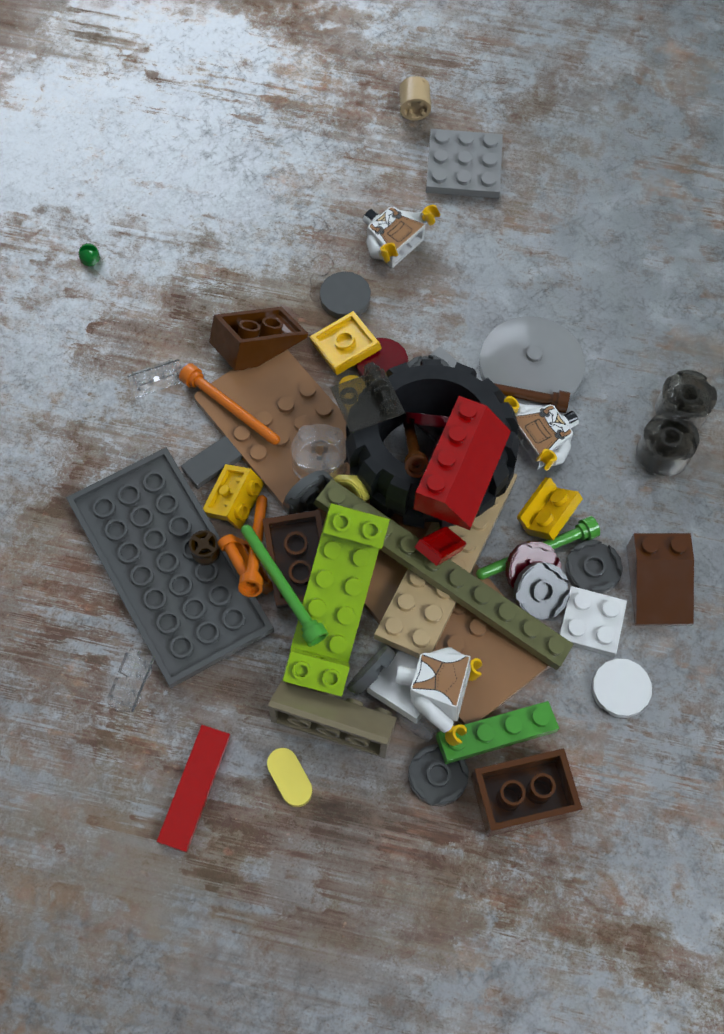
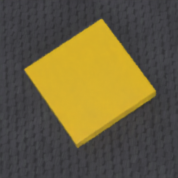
M354 311L309 336L311 343L336 375L381 350L379 341Z

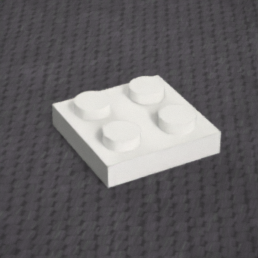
M571 586L569 589L570 598L564 610L559 634L573 643L574 647L615 657L627 600Z

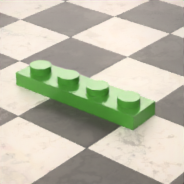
M549 701L465 724L467 734L460 736L456 733L457 738L462 741L459 745H449L445 739V733L442 731L437 732L436 739L445 764H449L556 733L559 730V726Z

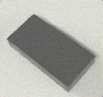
M224 436L182 464L181 469L195 487L199 489L220 475L225 464L234 465L242 460V455L231 441Z

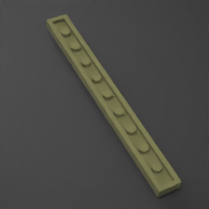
M333 479L326 485L314 505L326 513L329 504L332 503L388 518ZM390 519L382 549L379 548L381 551L435 588L448 594L451 599L553 669L557 670L561 667L573 647V643L450 559L436 566L414 548L420 539Z

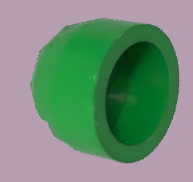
M86 243L79 248L78 255L83 265L93 266L99 262L100 254L95 245Z

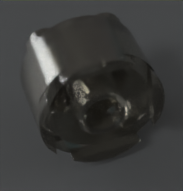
M681 370L675 375L669 376L655 401V412L659 425L680 433L697 432L704 425L717 402V391L714 385L711 386L706 381L708 378L705 375L693 370Z
M666 412L654 416L648 422L637 443V456L648 474L673 476L686 469L700 441L698 430L690 420L687 422L680 418L681 415L677 413Z

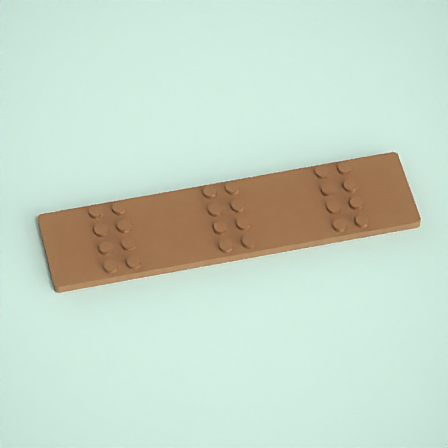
M288 350L258 367L245 370L232 369L210 383L279 435L280 443L277 445H272L202 390L195 393L194 398L198 407L222 436H226L241 453L242 460L263 481L266 489L283 509V501L287 493L299 480L308 474L325 470L332 478L337 475H350V465L346 462L345 443L348 418ZM318 508L317 510L321 512L322 524L324 526L327 513ZM394 513L390 518L419 539L425 537L432 523L425 522L423 529L404 525L403 517ZM380 549L364 603V607L378 624H380L408 568ZM477 564L471 573L476 578V571L480 569ZM489 578L481 580L503 595ZM459 603L456 604L434 649L436 651L451 647L464 655L471 656V660L479 658L482 661V666L476 670L481 672L482 675L474 681L468 680L458 717L462 725L485 719L550 667Z

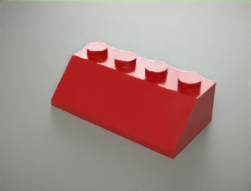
M461 396L458 397L416 490L414 510L462 528L471 529L511 433V430L487 405Z

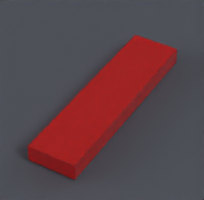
M201 725L156 841L158 844L184 853L188 852L231 737L229 733Z

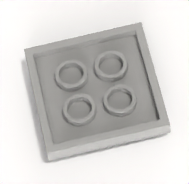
M431 129L426 193L499 198L503 134Z

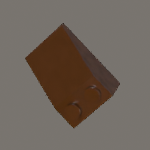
M281 306L214 315L209 343L234 370H245L258 367L308 337V332Z
M634 533L626 548L635 626H692L694 624V554L691 533Z

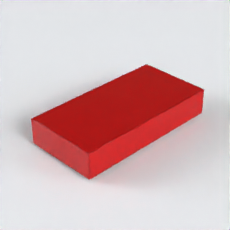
M443 527L420 539L414 548L438 566L460 553L467 543L451 529Z

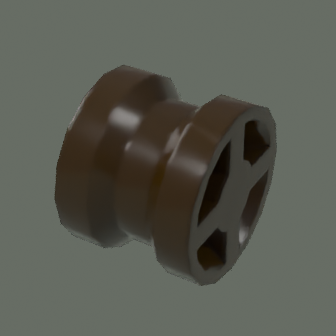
M200 530L194 533L189 540L191 555L198 564L210 565L220 555V548L217 544L218 540L212 532Z

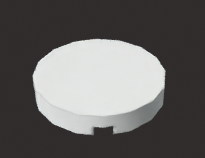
M616 658L605 662L597 670L592 680V695L596 704L601 709L603 708L606 712H609V715L618 718H629L638 715L648 705L652 696V683L647 672L639 664L629 659Z

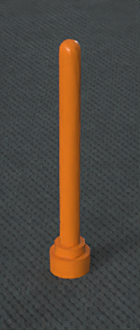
M189 363L183 367L179 374V380L186 386L198 387L272 445L280 443L279 435L206 381L202 370L196 365Z
M264 495L257 497L253 521V530L261 542L263 541L264 533L262 519L266 517L268 502L267 497ZM251 547L247 571L240 576L238 585L239 592L246 597L260 595L263 588V578L259 573L260 561Z

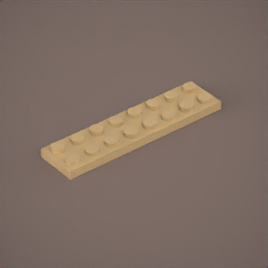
M515 473L506 492L496 497L494 506L475 518L470 530L457 525L448 527L467 543L464 549L451 557L450 560L470 574L516 482L517 474ZM432 522L425 536L440 529L439 522ZM408 569L374 634V639L419 659L422 653L434 651L457 602L451 599L448 594L435 588Z

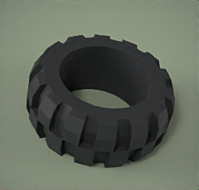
M422 359L420 366L410 368L407 362L388 369L385 373V380L382 381L376 377L360 393L358 402L350 409L346 423L345 441L346 462L350 465V475H357L358 479L364 484L370 495V505L389 518L394 513L402 516L403 524L424 529L425 522H439L440 528L456 526L414 510L415 494L422 477L414 478L408 475L404 463L395 458L387 450L383 442L394 429L403 424L405 412L450 417L458 397L461 396L487 405L511 430L476 517L494 506L496 497L506 492L513 478L520 440L517 437L519 424L512 406L509 402L504 403L505 395L488 377L483 381L476 378L477 373L475 369L458 362L455 368L441 365V359Z

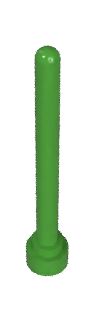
M588 516L579 520L574 529L556 536L554 541L546 540L543 543L556 549L577 539L592 540L600 536V527L594 517ZM508 557L476 571L477 578L483 580L505 571Z
M250 525L242 526V535L303 626L301 629L303 632L302 638L308 647L323 641L329 634L324 625L318 623L317 620H312Z

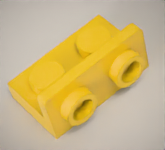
M225 464L203 510L208 517L228 521L236 529H241L264 483L251 468Z
M545 477L519 512L517 519L528 535L554 541L583 498L579 491L557 488L551 478Z

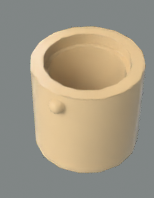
M412 76L403 80L399 86L400 112L402 116L408 120L424 119L431 112L429 82L419 76Z

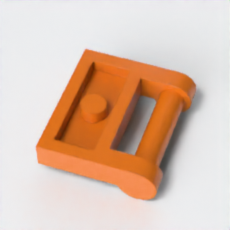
M232 534L220 538L217 544L222 551L226 552L238 575L241 576L247 571L250 545L248 542ZM260 563L259 573L263 578L261 593L267 595L273 591V584Z

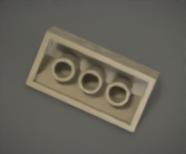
M283 680L268 705L271 722L384 759L397 717L392 716V712L387 709L376 707L373 710L363 707L364 704L356 699L347 698L345 701L335 698L334 694L322 691L317 692L307 689V687L284 682Z

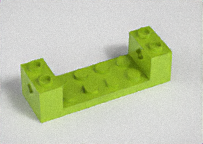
M332 503L329 504L302 603L312 620L322 623L329 634L320 643L308 647L302 638L303 632L301 629L303 626L298 620L283 674L284 682L342 697L350 669L349 659L379 548L382 549L390 519Z

